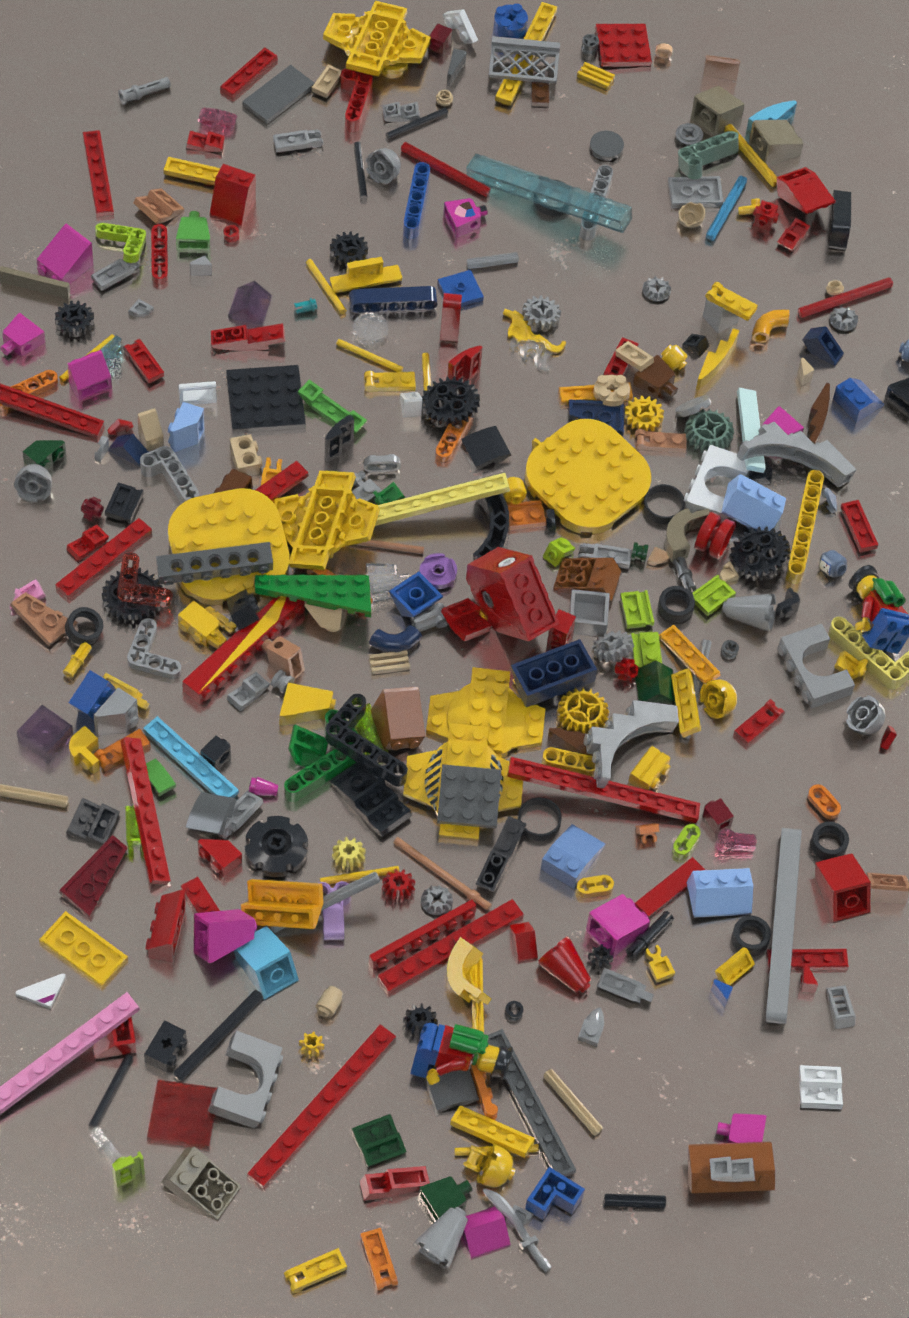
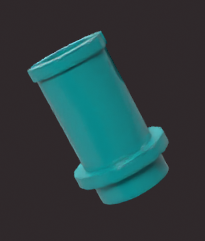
M309 298L308 301L294 303L295 308L302 307L295 310L296 314L308 311L314 312V310L318 309L316 300Z

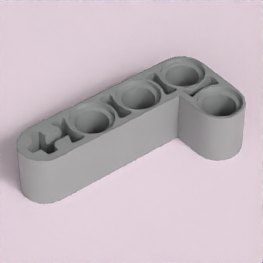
M162 446L141 456V474L145 477H153L162 473L181 504L199 496L198 489L171 447Z

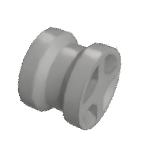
M279 670L274 675L271 686L279 688L280 692L285 694L287 684L294 683L295 678L287 676L283 670Z

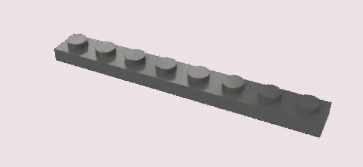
M503 1029L488 1035L487 1043L496 1047L504 1046L506 1048L511 1046ZM513 1050L505 1082L549 1167L565 1177L576 1173V1168Z

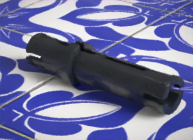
M664 911L643 934H639L636 937V941L626 949L627 955L635 951L630 958L636 959L644 949H648L651 946V942L674 920L672 914L665 919L670 912Z

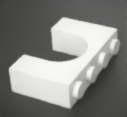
M710 445L708 451L704 450L701 458L703 463L702 465L698 464L695 472L697 477L696 479L692 478L689 486L691 491L686 493L683 501L686 504L685 509L688 508L691 513L709 509L710 512L720 515L721 524L722 521L730 518L721 513L724 497L710 492L705 482L714 476L734 479L741 474L746 477L749 470H746L745 460L741 461L736 453Z

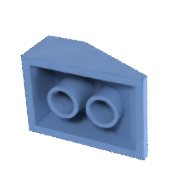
M572 824L544 855L541 870L575 889L578 881L583 878L605 847V843Z

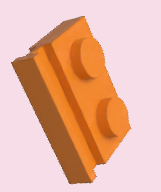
M542 500L507 504L509 510V530L546 526Z

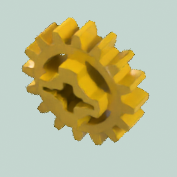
M641 396L639 400L634 397L633 402L628 401V406L625 407L624 419H627L626 424H632L631 429L638 428L645 431L651 429L654 431L655 427L659 428L660 423L663 422L664 410L661 409L662 405L656 404V399L651 401L650 396L647 399Z

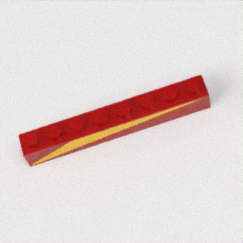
M285 596L273 598L258 612L260 620L238 630L182 681L183 691L199 705L204 700H208L217 688H221L230 676L237 674L244 663H249L255 653L263 650L262 644L265 640H274L278 636L279 631L287 628L296 616H300L304 612L305 601L297 599L294 602Z

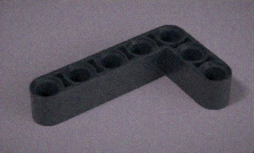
M353 694L326 725V742L393 786H403L407 781V766L352 730L366 713V698L362 694Z

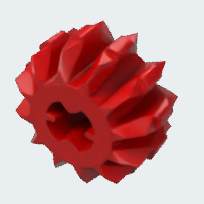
M395 868L394 874L388 871L386 877L382 879V891L386 892V898L392 897L393 903L396 899H399L401 903L404 898L409 900L411 894L415 892V879H412L411 873L405 874L404 869L398 872Z

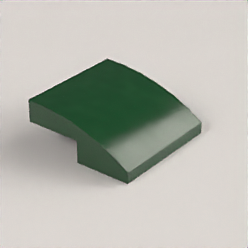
M391 1114L351 1128L367 1167L407 1152Z

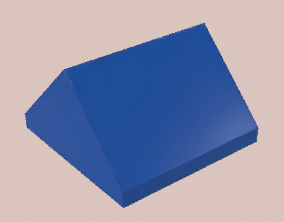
M420 572L412 575L389 591L400 615L412 618L443 598V595Z

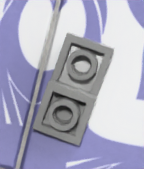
M399 102L382 106L385 121L407 122L420 118L417 102L402 106Z

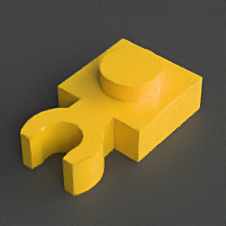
M658 945L655 946L656 954L650 953L649 949L645 951L646 958L651 961L648 963V967L656 983L675 976V971L668 957H661V948Z

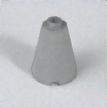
M762 594L728 598L727 602L724 601L723 613L728 618L770 632L775 619L773 605H776L775 594Z
M459 1207L448 1209L415 1240L413 1246L419 1245L421 1247L420 1253L438 1265L440 1262L445 1263L443 1268L448 1269L468 1219L465 1217L467 1213Z

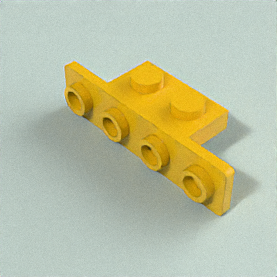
M382 257L347 263V274L330 277V284L335 293L402 281L399 266L383 267Z

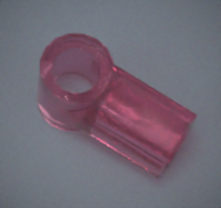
M723 829L716 839L715 848L720 853H728L730 851L755 852L756 836L755 834L734 833L731 829Z

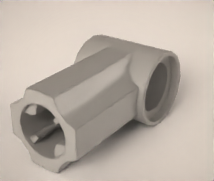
M436 603L428 611L422 612L413 618L411 617L412 626L420 632L435 626L437 628L447 626L448 623L441 612L442 608L445 607L444 604Z

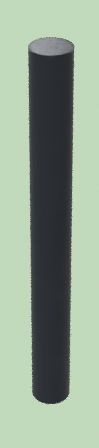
M446 107L398 127L387 132L386 137L391 139L448 114V110Z
M357 141L354 143L360 197L362 200H366L368 197L361 142Z
M126 1054L88 1124L90 1128L96 1129L133 1059L131 1055Z

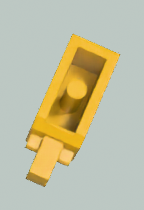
M191 602L178 614L180 629L191 634L197 643H202L206 647L210 644L218 649L227 641V638L219 631V620L197 602Z

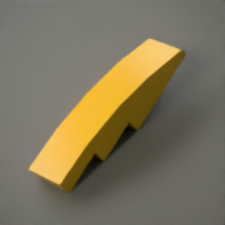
M732 329L728 342L720 340L716 353L708 351L698 377L696 389L700 390L724 366L737 343L739 330Z

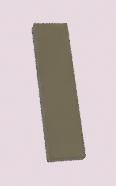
M3 266L0 267V282L66 299L70 297V283Z

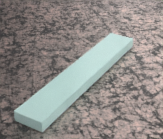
M739 387L737 398L742 440L744 442L752 440L759 434L760 420L756 391ZM764 456L745 459L746 470L764 473L766 469Z

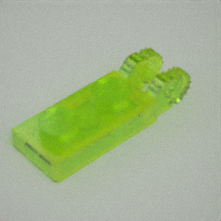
M125 806L128 857H133V845L140 844V854L142 857L144 853L134 806Z

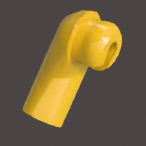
M751 199L750 206L738 207L739 215L753 214L755 207L760 205V199Z

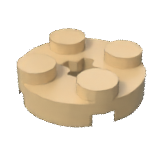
M600 375L594 384V397L597 400L599 398L603 401L604 405L619 406L623 404V401L628 400L630 385L623 375Z

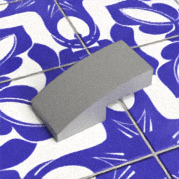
M255 672L243 680L242 686L228 694L227 700L239 711H242L255 701L269 687L270 683Z
M731 1157L710 1159L711 1180L725 1182L755 1181L753 1158L731 1160Z

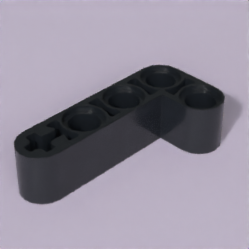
M834 190L832 197L835 203L831 204V231L828 248L846 250L851 228V192Z

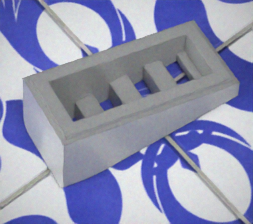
M846 985L826 988L835 1028L853 1027L856 1016ZM836 995H843L842 997L833 998Z

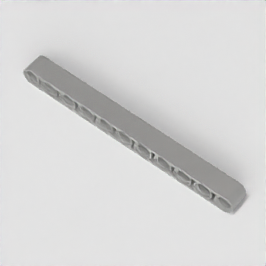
M782 828L766 1023H787L802 829Z

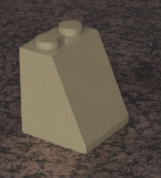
M716 86L694 96L690 119L713 136H717L724 132L726 125L733 124L743 115L745 104L727 90Z
M787 120L753 121L748 144L768 167L801 155L804 145L803 141L798 137L794 127Z

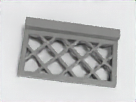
M492 36L489 77L557 84L560 43ZM494 52H502L505 56L498 59ZM514 53L519 54L521 58L515 61L511 55ZM536 55L539 59L532 63L528 57ZM555 57V61L549 64L545 58ZM508 58L513 64L506 68L502 62ZM523 60L529 64L525 69L519 65ZM542 61L546 68L540 71L536 65ZM499 65L503 71L500 73L493 72V68ZM516 66L520 72L512 74L509 70ZM533 68L537 74L529 76L527 71ZM550 70L554 74V78L546 77L544 73Z

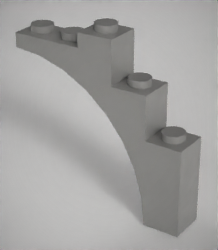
M775 422L762 425L758 430L759 434L750 441H744L740 445V450L737 454L741 461L758 456H776L790 459L822 472L824 477L829 479L836 487L850 482L857 470L828 440L814 444L802 431L787 435Z
M633 700L630 707H627L625 715L613 713L610 719L606 721L605 728L591 727L588 734L584 736V745H586L587 753L593 754L592 761L595 763L594 779H596L598 788H605L610 780L613 756L622 744L646 733L673 732L679 722L677 706Z

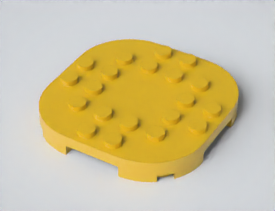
M578 419L564 425L531 452L525 468V484L534 498H540L550 509H554V513L561 519L560 523L564 527L579 534L581 532H591V535L609 530L612 528L613 523L636 505L639 507L643 503L651 484V470L645 458L611 426L594 419Z
M240 488L194 497L178 506L169 520L168 542L172 554L270 542L273 570L267 573L254 572L247 576L239 574L232 575L229 578L215 577L208 581L199 579L191 583L179 582L183 591L189 597L192 596L199 600V603L223 605V601L247 589L249 594L257 595L255 593V575H287L289 550L279 512L274 503L258 491ZM250 558L249 561L256 562L257 559ZM235 560L229 562L232 565L238 564ZM212 563L211 566H212V567H218L219 564H218V563ZM194 565L191 568L197 570L201 567ZM176 567V572H179V571L182 570V569Z

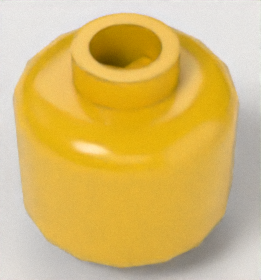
M670 344L660 354L662 356L661 359L673 371L676 369L680 371L687 364L685 362L687 354L678 345L672 346Z
M507 478L510 491L502 493L508 504H519L527 496L525 484L520 478Z

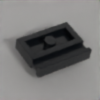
M118 482L105 510V516L121 521L126 520L128 523H131L144 495V490H137L136 487Z

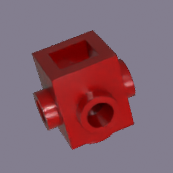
M762 200L760 205L754 209L753 216H755L753 226L770 231L773 223L776 224L779 218V213H777L778 205Z

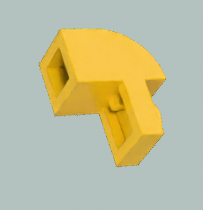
M86 726L77 731L70 739V759L74 766L81 763L85 770H90L95 774L100 770L99 760L92 753L99 748L98 738Z

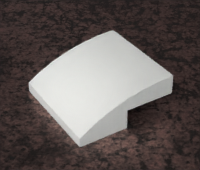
M800 1065L801 1108L842 1110L841 1067Z

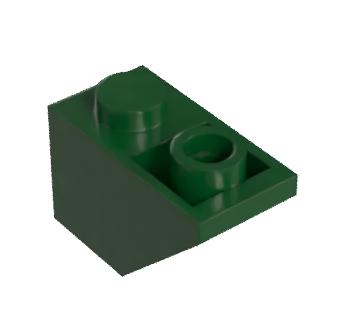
M36 440L22 451L23 461L27 465L37 464L48 470L54 462L64 457L66 453L65 442L63 440Z

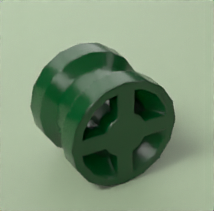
M634 542L631 561L640 560L641 563H645L649 545L645 544L642 546Z

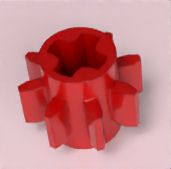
M623 658L616 663L615 673L619 675L618 680L631 682L632 678L637 676L638 666L634 664V659Z

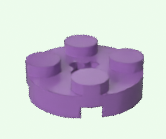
M434 553L424 559L420 565L419 572L436 589H444L455 583L457 565L452 558L445 557V554ZM439 568V570L443 572H441V574L435 573V570Z

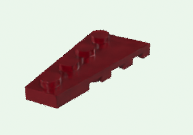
M112 835L59 890V893L90 918L128 847Z

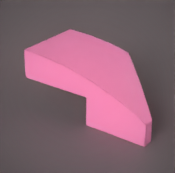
M36 579L20 589H15L14 592L16 594L14 600L25 592L38 600L46 597Z

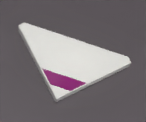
M62 973L17 990L15 993L16 997L51 1009L66 979V974Z

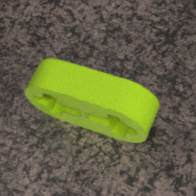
M688 824L683 828L672 848L674 856L684 859L691 853L701 834L700 828L697 825ZM693 831L695 834L688 839V833ZM683 844H686L685 850H678V848H681Z

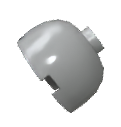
M380 148L370 153L366 158V162H368L367 173L376 183L388 184L400 173L401 162L393 150Z
M29 464L21 468L17 473L14 488L18 491L19 497L26 501L37 502L36 499L42 498L45 500L51 492L52 478L43 466Z
M866 695L867 697L862 698L860 696L849 705L846 712L848 714L846 723L859 734L871 735L879 731L884 725L886 718L885 709L874 697Z

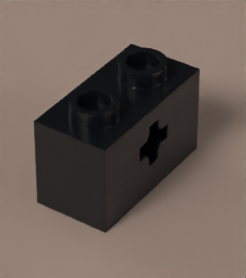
M247 589L226 599L230 616L239 630L260 620L258 612H260L257 605L258 602L254 594H249Z
M164 1020L144 1053L145 1063L167 1073L170 1067L173 1068L176 1064L179 1051H183L188 1043L186 1030Z

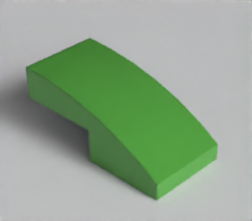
M156 758L146 763L150 784L158 796L176 788V783Z

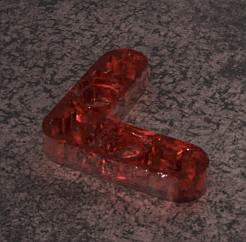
M133 552L125 553L122 558L118 583V598L125 602L169 607L173 599L172 591L167 588L136 584L140 561L139 556ZM129 560L133 561L132 568L128 567ZM131 574L134 578L125 579L123 575ZM147 592L150 594V596L144 598L140 595V593Z

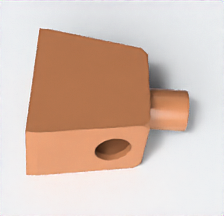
M281 636L277 637L273 642L269 639L263 642L262 649L267 652L269 664L277 671L283 670L287 676H292L296 679L305 670L299 646Z

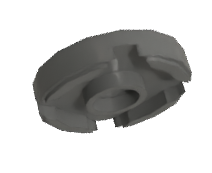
M599 131L592 136L589 148L596 158L611 161L613 158L617 159L622 155L624 141L619 134L613 131Z

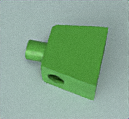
M191 211L189 217L181 218L176 236V250L210 251V234L207 218L200 217L198 211Z

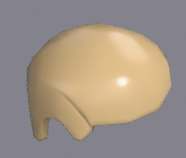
M689 202L682 206L678 212V220L686 228H696L705 219V208L701 203L694 204Z

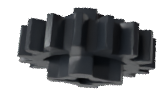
M350 231L346 235L343 232V236L337 234L336 239L332 238L330 256L334 257V261L339 260V265L346 263L347 267V263L361 261L362 259L366 260L368 242H364V237L359 238V233L352 235V231Z
M70 301L69 305L63 303V308L58 307V312H55V325H57L58 330H62V334L68 332L70 337L73 334L79 337V333L82 332L85 335L86 329L91 330V325H94V312H92L91 307L87 308V303L80 305V301H77L76 304Z

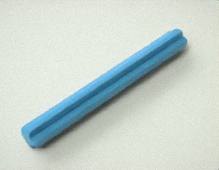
M742 175L738 177L708 229L706 239L713 241L747 183L746 177Z

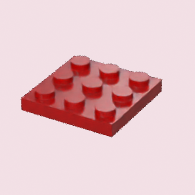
M596 24L595 31L596 36L599 38L598 50L601 67L651 66L652 59L646 24Z

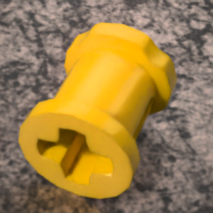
M471 1145L470 1155L463 1165L480 1172V1166L488 1152Z

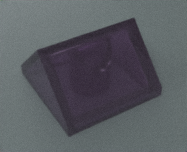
M256 281L238 287L228 318L263 325L272 295Z

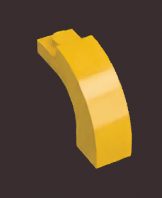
M460 937L448 959L447 977L449 984L454 992L467 1002L473 1000L478 1004L482 1001L488 1005L492 998L476 988L472 979L473 970L483 953Z

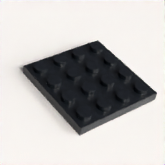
M299 365L226 370L233 434L306 428L303 399L298 394L301 388Z

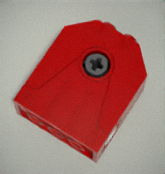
M497 547L467 564L466 580L468 585H470L474 600L496 632L529 642L560 624L555 615L553 605L548 598L549 595L541 581L540 573L534 564L532 555Z

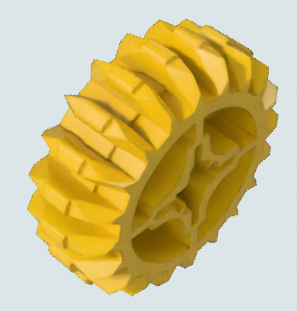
M584 687L581 691L575 688L573 693L568 691L567 696L563 695L558 703V721L562 723V728H567V731H580L588 734L591 727H605L609 716L608 704L604 703V697H599L598 692L593 694L592 689L587 692ZM574 704H576V707H574V708H572V710H569V711H568V709H569L571 706H573ZM598 714L594 720L590 721V718Z

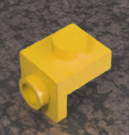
M843 651L840 653L834 668L839 672L847 670L853 680L864 675L867 670L868 660L864 658L858 661L848 652Z

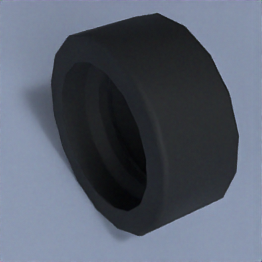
M682 586L667 587L659 597L658 611L669 622H685L693 613L695 598L687 588ZM677 597L687 603V609L680 612L673 611L666 606L665 602L669 598Z
M79 607L69 615L65 624V632L68 638L75 644L81 645L84 642L89 645L93 644L102 633L104 627L103 619L94 609ZM78 617L89 619L95 626L94 633L88 636L78 633L73 626L74 620Z
M823 822L814 829L810 841L811 849L816 856L823 860L843 856L849 844V834L838 823ZM823 833L835 834L841 840V846L836 850L826 849L820 845L818 838Z
M754 915L744 916L734 926L732 943L738 951L744 947L748 949L751 956L759 955L768 947L771 937L770 927L760 917ZM750 926L757 928L763 934V940L759 944H747L740 938L741 929Z

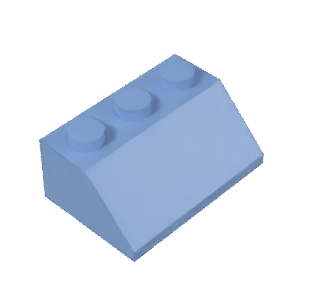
M739 474L728 483L721 513L757 531L759 526L761 530H764L767 526L770 531L776 526L783 514L786 498Z
M750 868L692 871L687 880V887L694 918L752 914L753 882Z

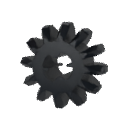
M422 1003L419 1008L413 1004L412 1010L407 1009L406 1016L403 1017L405 1031H410L409 1035L411 1037L417 1034L418 1039L420 1038L423 1025L426 1023L438 1025L436 1012H431L430 1006L425 1009Z

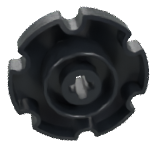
M269 816L265 823L260 821L254 823L246 834L245 842L249 844L245 846L246 859L252 868H262L263 875L270 877L286 876L287 870L297 871L307 858V849H304L308 847L307 835L298 823L295 825L290 824V818Z

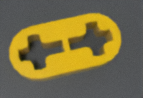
M608 875L582 878L577 883L576 893L582 898L608 895L613 890L614 881ZM602 882H605V884L608 885V887L604 888V886L601 885ZM582 885H586L589 888L588 891H585Z

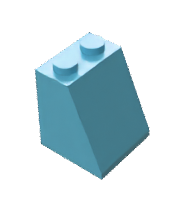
M267 926L256 931L253 940L234 950L236 960L255 988L261 992L264 1000L299 980L290 950Z

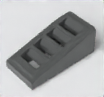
M453 50L447 74V86L452 85L466 63V51Z

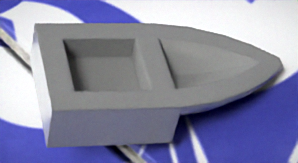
M600 1007L592 1011L584 1019L578 1036L579 1041L594 1046L598 1045L604 1028V1015Z

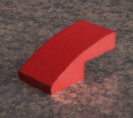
M190 131L186 148L204 152H220L223 148L225 136L208 131L207 135Z
M795 218L790 227L786 228L777 243L793 251L807 235L811 226Z
M95 525L84 531L81 538L68 544L66 550L79 562L102 546L109 539V536L98 525Z

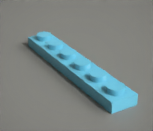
M158 716L143 728V732L211 794L231 798L239 794V790Z

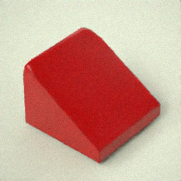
M804 965L801 972L800 990L801 992L816 993L818 983L809 966Z

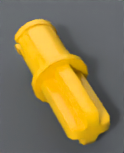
M86 642L80 645L76 653L71 655V660L62 671L64 675L69 678L74 677L80 666L84 665V660L92 649L91 645Z

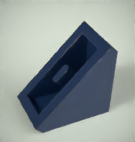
M134 434L118 436L108 448L109 452L140 467L141 456L149 452Z

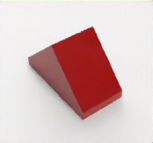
M524 922L509 925L518 963L538 959L535 930L531 924Z

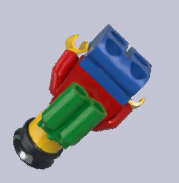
M865 565L854 573L848 584L849 588L853 590L854 596L857 599L863 600L862 621L855 624V629L861 630V633L865 632L862 636L870 648L898 654L909 638V615L902 607L906 599L893 581L879 578L875 567ZM868 620H870L874 625L871 630L870 623L868 622Z
M426 1023L422 1027L410 1074L426 1078L428 1083L433 1085L440 1081L438 1075L442 1076L458 1070L467 1071L472 1061V1065L475 1066L477 1064L478 1070L490 1073V1078L500 1077L503 1081L508 1073L513 1055V1047L506 1048L504 1046L496 1047L487 1043L489 1036L481 1030L455 1024L453 1028L447 1025L439 1024L437 1026L434 1023Z

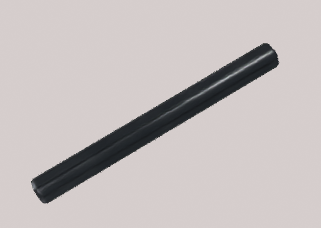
M254 990L173 1072L177 1080H184L263 999L260 991Z

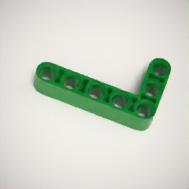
M329 710L326 713L325 730L326 725L334 717L338 710ZM334 749L288 778L284 783V797L290 802H296L355 764L356 761L339 750ZM294 788V789H297V790H296V791H290L289 789Z

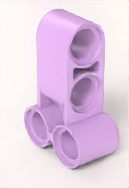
M341 881L336 883L334 888H331L326 882H319L322 884L323 892L326 894L349 884ZM351 897L323 910L324 940H344L343 906L349 904Z

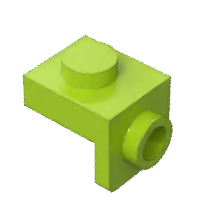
M560 537L549 543L543 558L557 567L564 557L573 554L575 547L567 539Z

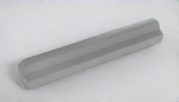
M514 252L467 259L468 269L512 264L517 263L519 257L518 253Z

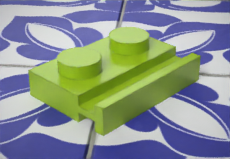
M716 575L692 593L695 598V605L707 616L722 607L724 601L727 602L728 598H734L736 592L724 580L722 581L719 575Z
M644 590V592L620 593L627 629L645 627L646 625L654 626V618L647 590Z
M658 632L631 633L634 643L632 656L635 660L634 664L638 668L655 660L662 663Z
M140 1151L133 1158L131 1155L128 1157L123 1156L112 1164L113 1180L117 1187L135 1179L139 1173L145 1174L144 1158Z

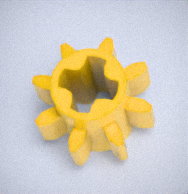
M314 1031L308 1035L304 1033V1040H299V1046L302 1047L301 1054L305 1053L309 1059L315 1055L319 1057V1050H324V1044L321 1043L323 1037H318Z

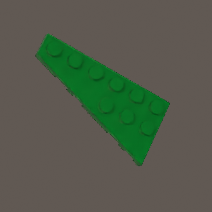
M255 575V593L276 598L285 596L289 597L290 601L296 602L299 599L306 601L308 605L337 610L338 608L346 609L348 613H365V617L371 618L369 575Z

